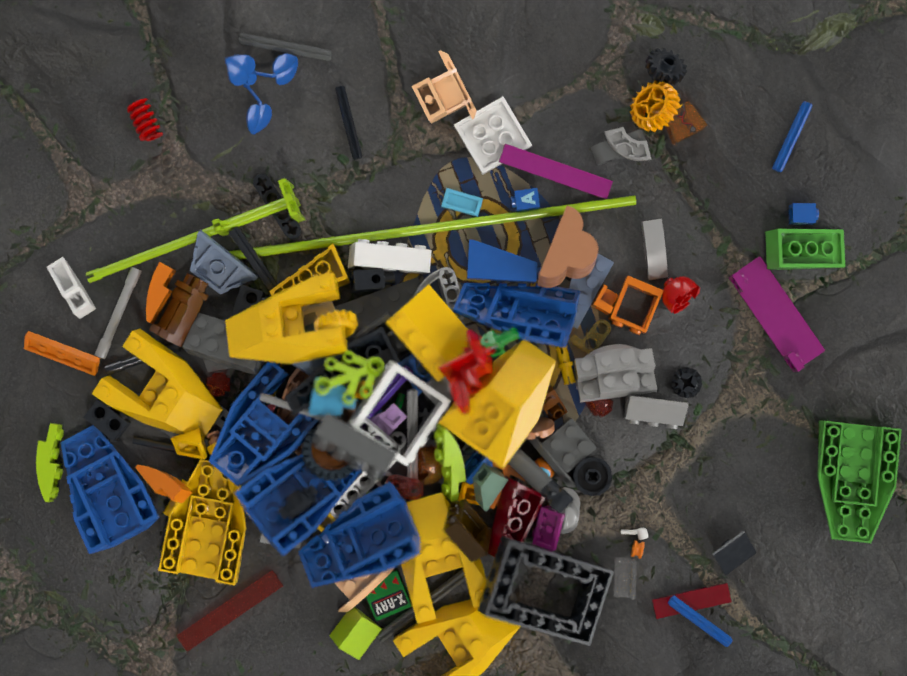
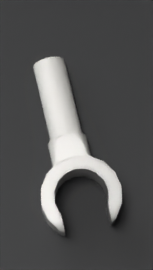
M646 528L621 529V534H637L639 540L648 538Z

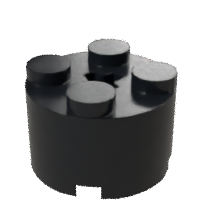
M589 456L573 468L572 480L576 488L582 493L589 496H597L605 493L611 486L612 470L604 460ZM589 472H596L595 480H588Z

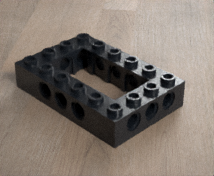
M502 536L477 611L486 617L590 646L614 571L598 564ZM520 562L529 567H532V565L546 572L553 571L566 578L569 576L581 582L570 617L508 599L509 594H512L511 588L515 576L518 575L517 569Z

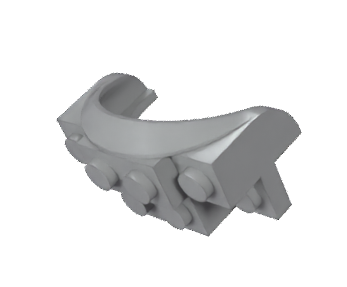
M614 344L598 348L584 358L575 359L574 378L580 403L657 392L652 348L640 350L629 345Z

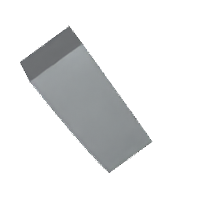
M662 219L643 221L641 227L648 280L668 278Z

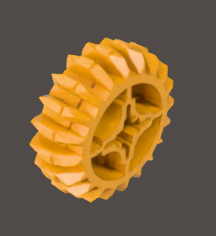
M656 80L653 84L648 82L647 87L642 86V90L636 92L637 97L632 98L634 103L630 105L632 109L630 114L639 128L648 132L650 130L656 132L657 129L662 130L664 125L669 127L668 122L670 120L674 121L673 116L678 114L676 109L680 108L678 103L680 98L672 85L666 82L658 83Z

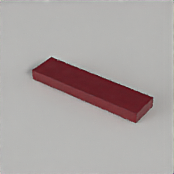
M728 583L651 599L656 619L680 614L668 604L672 596H676L693 610L732 602Z

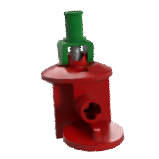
M515 327L501 334H496L494 330H491L483 337L479 336L475 331L468 329L466 331L468 346L463 348L465 354L438 367L439 371L450 382L453 399L463 415L470 413L469 394L478 393L482 389L479 377L492 373V357L504 354L505 345L520 338Z

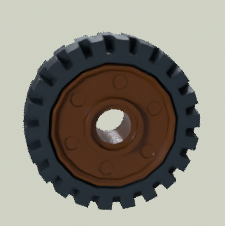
M318 424L308 433L302 447L303 462H305V466L310 470V473L316 475L319 479L322 478L326 481L343 479L354 469L343 459L339 461L327 453V450L321 451L314 447V443L311 441L320 426Z

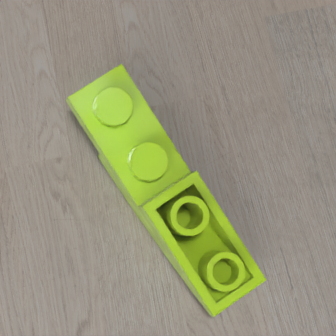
M50 423L47 440L38 441L36 471L40 491L45 502H53L57 498L59 493L57 484L63 474L62 464L55 462L60 452L58 448L59 440H62L64 434L62 424Z
M439 423L436 424V431L434 433L436 441L434 455L435 459L442 465V475L444 477L442 492L451 502L458 501L459 482L466 481L464 461L455 439Z

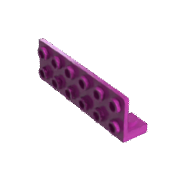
M757 257L728 277L793 372H799L804 368L805 364L825 351L772 272L767 270V265L761 257Z

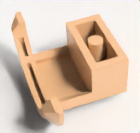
M440 50L438 52L448 71L432 80L427 78L413 85L412 88L431 124L465 106L473 120L476 108L449 54Z
M394 568L381 573L336 582L335 584L349 599L338 611H350L375 589Z

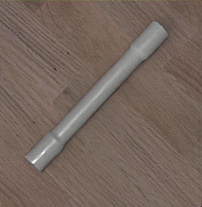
M134 267L130 268L124 288L103 338L99 342L94 354L95 356L103 359L106 358L129 298L141 275V270Z

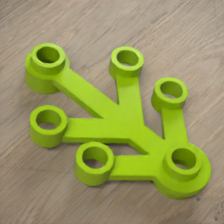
M351 351L344 352L342 356L343 363L337 362L336 359L331 357L325 361L324 367L326 370H337L345 374L331 380L324 377L317 379L314 390L319 395H326L331 388L350 381L347 392L342 397V402L345 405H351L354 402V394L360 377L367 374L365 385L361 387L359 394L362 398H369L373 391L372 385L375 377L380 376L385 369V365L380 358L372 357L367 360L354 355ZM345 356H350L351 360L346 359ZM328 362L333 363L334 366H329ZM353 362L362 366V368L356 369L345 364ZM319 386H323L325 390H320ZM363 389L368 390L369 394H365ZM349 396L352 400L348 401L345 397Z

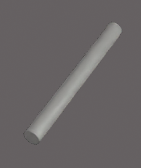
M264 393L261 394V401L291 410L286 400ZM310 408L298 412L321 421L326 416L309 415Z

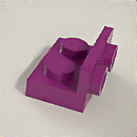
M549 505L541 507L537 514V527L534 528L532 533V544L555 551L565 513L562 512L560 514Z

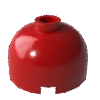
M685 276L674 279L669 278L664 283L662 301L671 313L676 314L690 305L688 301L691 297L695 299L698 296L700 287L693 280Z

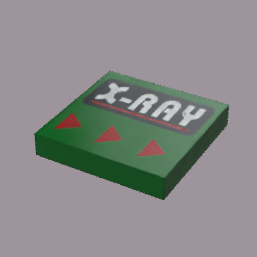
M397 570L391 572L366 596L376 621L412 607Z

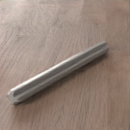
M417 389L407 390V448L418 433ZM418 451L416 452L415 460L407 466V499L410 501L418 499Z

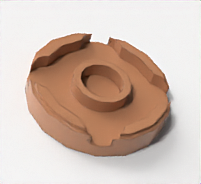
M539 417L538 422L526 439L533 440L535 436H540V438L550 436L555 430L554 421L547 417Z

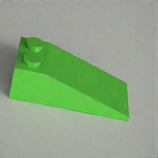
M775 229L765 231L767 270L845 268L844 229Z

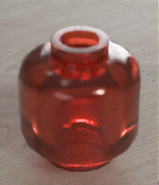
M610 398L585 402L593 416L601 418L613 410L614 402Z

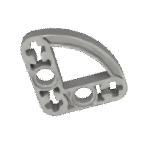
M444 267L428 275L418 285L413 297L437 279L442 299L453 311L460 294V288L454 270ZM444 272L450 275V278L447 280L442 278ZM453 283L452 286H448L447 288L444 287L447 284ZM448 290L455 291L456 298L454 300L447 297ZM458 315V316H457V317H459V320H460V321L465 318V317H463V316H461V315Z

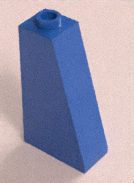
M469 239L467 279L524 283L537 282L541 267H537L538 262Z

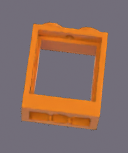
M627 276L609 320H612V324L622 328L623 325L629 327V331L636 335L645 334L664 290ZM628 286L654 297L642 327L616 316Z

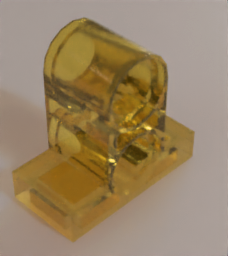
M606 320L596 321L583 339L573 334L568 341L588 355L600 347L610 333L611 326ZM599 323L606 326L604 334H600L596 330ZM587 339H592L595 342V347L592 350L585 347Z

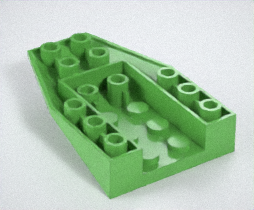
M819 421L818 482L831 539L864 543L872 542L896 488L902 429Z

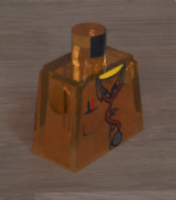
M687 101L681 104L680 108L676 109L678 114L673 116L674 121L670 120L668 122L669 127L666 126L671 143L674 145L705 129L707 123L694 106Z

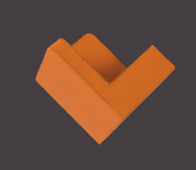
M604 284L601 286L591 306L609 315L614 308L613 305L618 294L609 290L608 286Z

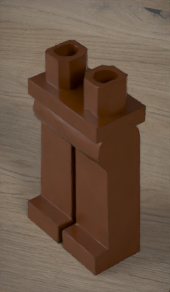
M189 273L186 274L183 282L176 281L175 285L178 287L173 290V298L158 325L153 323L149 329L182 347L203 304V300L206 301L208 295L204 294L208 283Z

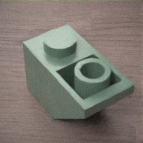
M484 462L473 477V485L477 503L483 510L487 511L504 488L508 479L500 470Z

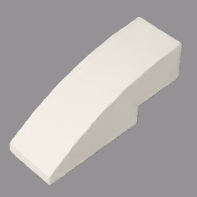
M64 257L47 266L61 295L68 302L74 315L81 319L96 309Z

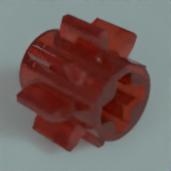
M214 373L212 378H207V389L214 396H223L225 391H230V378H227L223 373Z

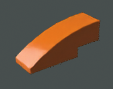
M159 262L153 274L147 295L146 321L152 324L156 321L173 292L167 286L176 271L162 262Z
M143 465L135 467L157 494L168 496L172 501L182 504L192 494V491L183 482L166 472Z

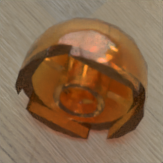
M424 446L418 449V482H422L421 486L434 484L443 477L442 465L435 459L434 455L436 448Z

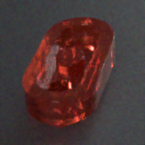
M391 475L385 482V484L391 482L393 486L399 485L396 490L403 498L416 500L424 493L422 482L414 478ZM413 489H417V492L412 493L411 491Z

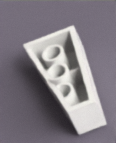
M358 239V242L349 246L348 268L350 269L362 266L364 270L381 268L389 272L400 270L399 272L430 273L431 250L426 249V246L415 245V248H409L407 244L403 243L389 246V242L384 241L370 244V240Z

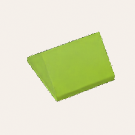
M353 607L350 611L346 612L329 636L339 649L360 660L382 628L358 608Z

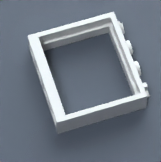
M389 360L384 372L373 384L371 396L362 400L347 425L383 444L362 430L360 426L397 372L424 389L440 401L403 456L399 453L395 456L396 460L408 466L409 463L415 460L418 449L427 442V436L430 431L436 428V424L439 422L438 419L448 411L451 401Z

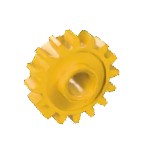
M337 310L327 312V315H320V318H316V322H314L315 331L342 326L346 338L351 336L358 326L356 314H352V311L345 312V310L341 312Z

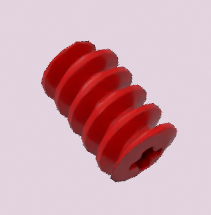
M146 98L137 100L127 107V112L131 113L130 119L134 120L133 126L137 127L136 133L140 134V141H151L163 135V132H156L160 125H153L157 118H150L154 115V111H147L152 106L144 104L149 100Z

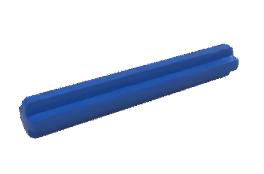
M804 101L801 104L772 167L773 170L777 172L783 171L812 109L811 103Z
M672 596L669 599V606L722 645L728 647L733 640L729 635L679 598Z

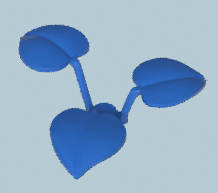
M285 53L278 56L272 66L273 74L254 70L256 64L249 55H234L225 58L230 82L236 86L244 84V87L248 89L258 105L253 104L249 107L246 116L247 127L251 134L258 133L268 125L272 117V110L268 104H262V101L251 89L250 85L256 82V75L270 78L275 77V81L279 85L289 83L295 76L298 68V58L296 55Z

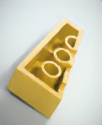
M332 244L323 253L314 257L307 265L299 268L291 277L289 276L270 290V294L272 296L313 276L332 272L337 279L338 288L351 282L336 247Z

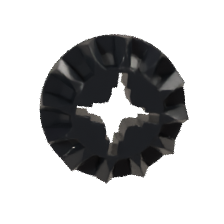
M686 367L674 373L671 384L678 396L691 398L700 392L702 379L695 369ZM692 376L690 383L694 387L687 386L682 390L684 387L682 379H688Z

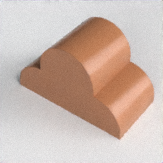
M566 206L539 273L538 286L556 287L563 282L565 277L572 279L584 278L594 269L598 255L597 242L590 234L582 231V217L573 207Z

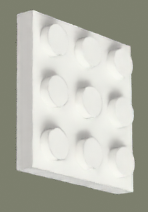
M504 97L478 110L473 120L471 116H468L454 124L457 133L482 175L502 164L499 163L504 144L522 150L532 147L531 142Z

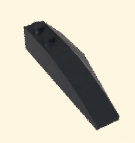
M383 327L347 344L348 351L368 360L372 357H378L385 366L389 360L396 364L400 362ZM343 354L334 355L332 357L336 359L337 362L343 363ZM345 356L346 359L351 360L350 356ZM328 362L329 366H334L333 363ZM353 362L345 364L356 369L362 368V366ZM323 364L285 397L293 415L310 407L315 377H324L331 380L345 373L337 370L328 371ZM368 374L360 377L359 382L367 379ZM350 381L340 386L346 387L347 389L349 387Z

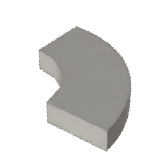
M624 127L604 131L609 145L619 155L634 161L651 160L647 140L638 141L632 139L626 133Z

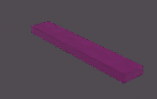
M504 144L499 163L603 199L608 198L613 183L611 180L508 144Z

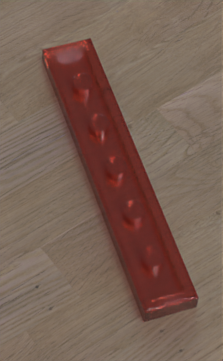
M272 570L179 633L177 638L188 652L284 585L274 570Z

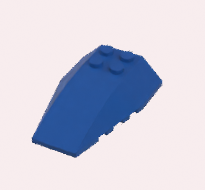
M464 283L453 312L500 332H505L515 327L520 339L566 347L575 322L580 291L558 286L544 288L538 286V284L536 286H526L527 284L507 286V283H499V286H490V283Z
M94 425L61 442L64 466L67 470V483L71 493L70 501L74 511L73 518L89 554L119 545L147 530L159 518L142 480L104 434Z
M300 454L297 457L265 469L234 494L246 514L267 541L284 556L315 532L362 470H353L343 479L326 481L310 473V470L305 466V462H303V455ZM313 485L318 491V494L315 495L317 501L294 519L290 520L288 517L283 519L278 510L285 505V498L297 489L302 491L308 486Z
M388 482L356 499L349 509L344 510L339 515V518L332 524L327 525L320 535H316L298 551L311 587H318L381 573L394 568L420 554V535L407 503L393 484Z

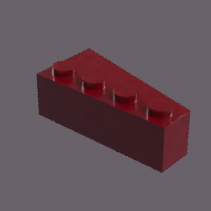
M507 476L508 481L501 492L488 554L494 558L502 536L522 542L525 541L545 499L535 489Z

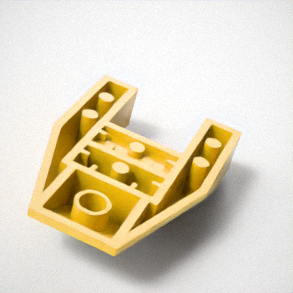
M334 273L317 275L306 279L225 320L229 356L232 358L293 364L344 354V352L348 351L346 335L342 326L307 333L305 331L303 306L340 299L338 282Z
M140 328L133 330L122 347L151 366L156 372L140 396L112 376L101 378L92 394L108 406L144 424L179 435L200 428L202 436L205 438L222 413V407L186 360Z
M440 492L406 502L420 535V554L401 563L417 624L436 619L426 577L458 568L463 569L473 607H479L487 583L481 559L471 562L443 531L450 506L444 494Z
M471 599L440 607L434 611L436 619L419 624L415 623L395 636L393 642L402 656L405 657L438 636L456 664V667L442 676H479L488 668L521 626L484 616L477 611L478 607H473Z

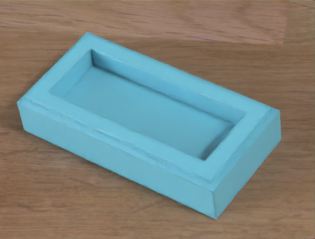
M446 188L441 207L478 217L483 198Z

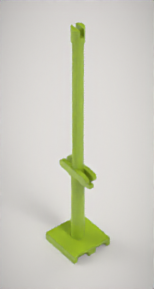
M284 178L278 181L284 198L226 220L215 219L212 221L213 226L202 229V231L209 237L216 234L227 236L229 231L235 227L243 226L287 208L290 217L298 223L305 221V217L300 212L299 206L301 205L298 198L294 195L293 184ZM198 231L105 267L86 272V276L94 275V277L87 280L89 283L95 282L110 274L195 243Z

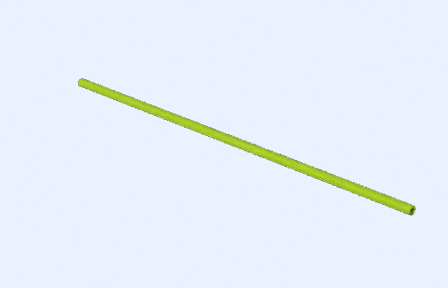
M634 195L569 204L568 206L581 213L636 205V197ZM567 205L256 247L253 249L261 257L326 248L332 244L334 246L348 245L358 242V239L377 241L563 215ZM241 250L229 251L237 259H246Z

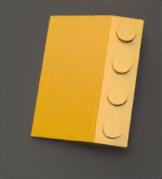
M429 284L384 322L437 382L444 377L438 367L465 354L463 348L468 346L466 331L468 329Z

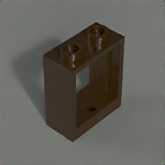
M465 498L458 502H453L448 508L443 531L471 562H474L488 554L492 529Z

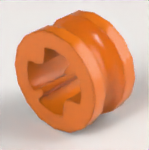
M634 540L631 557L638 556L641 559L644 551V542L638 543L637 540Z

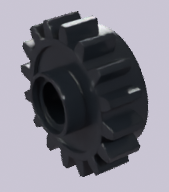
M656 48L655 51L652 50L645 61V68H647L648 74L658 83L666 82L670 85H676L677 82L680 83L687 73V70H685L687 65L683 64L684 59H679V54L674 55L672 50L667 52L665 48L662 51Z
M313 485L308 486L302 491L300 489L295 490L285 498L286 503L278 510V513L283 519L287 517L290 520L294 519L317 501L315 495L318 494V491Z

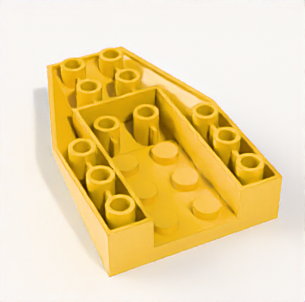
M527 340L520 341L493 361L492 373L479 377L482 389L478 393L469 394L470 413L463 415L454 401L438 422L503 469H505L538 422L556 364L553 358Z
M200 459L186 484L192 491V494L183 504L176 502L169 514L158 571L173 574L185 573L215 579V582L236 585L239 578L246 534L245 512L234 494L241 486L238 487L209 461Z

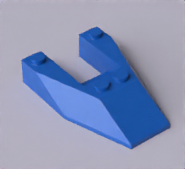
M267 362L234 401L209 460L213 466L238 487L292 454L304 442L308 433L315 426L322 423L321 420L299 413L288 425L264 405L266 402L260 400L262 393L272 396L289 375L275 362Z

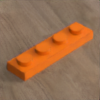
M30 331L25 335V350L94 376L97 374L100 362L99 357Z

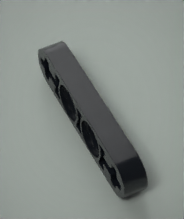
M259 174L254 178L253 185L265 204H268L267 197L270 194H276L278 200L282 198L267 175ZM259 179H267L265 185L268 189L271 187L273 189L266 192L262 186L258 187ZM288 208L285 209L288 212V217L285 220L278 219V212L272 214L289 239L295 240L301 236V226L290 217ZM291 219H293V222H290V224L292 225V227L298 228L296 230L297 234H288V232L290 231L289 227L287 226V224L285 225V227H283L282 224L288 223Z

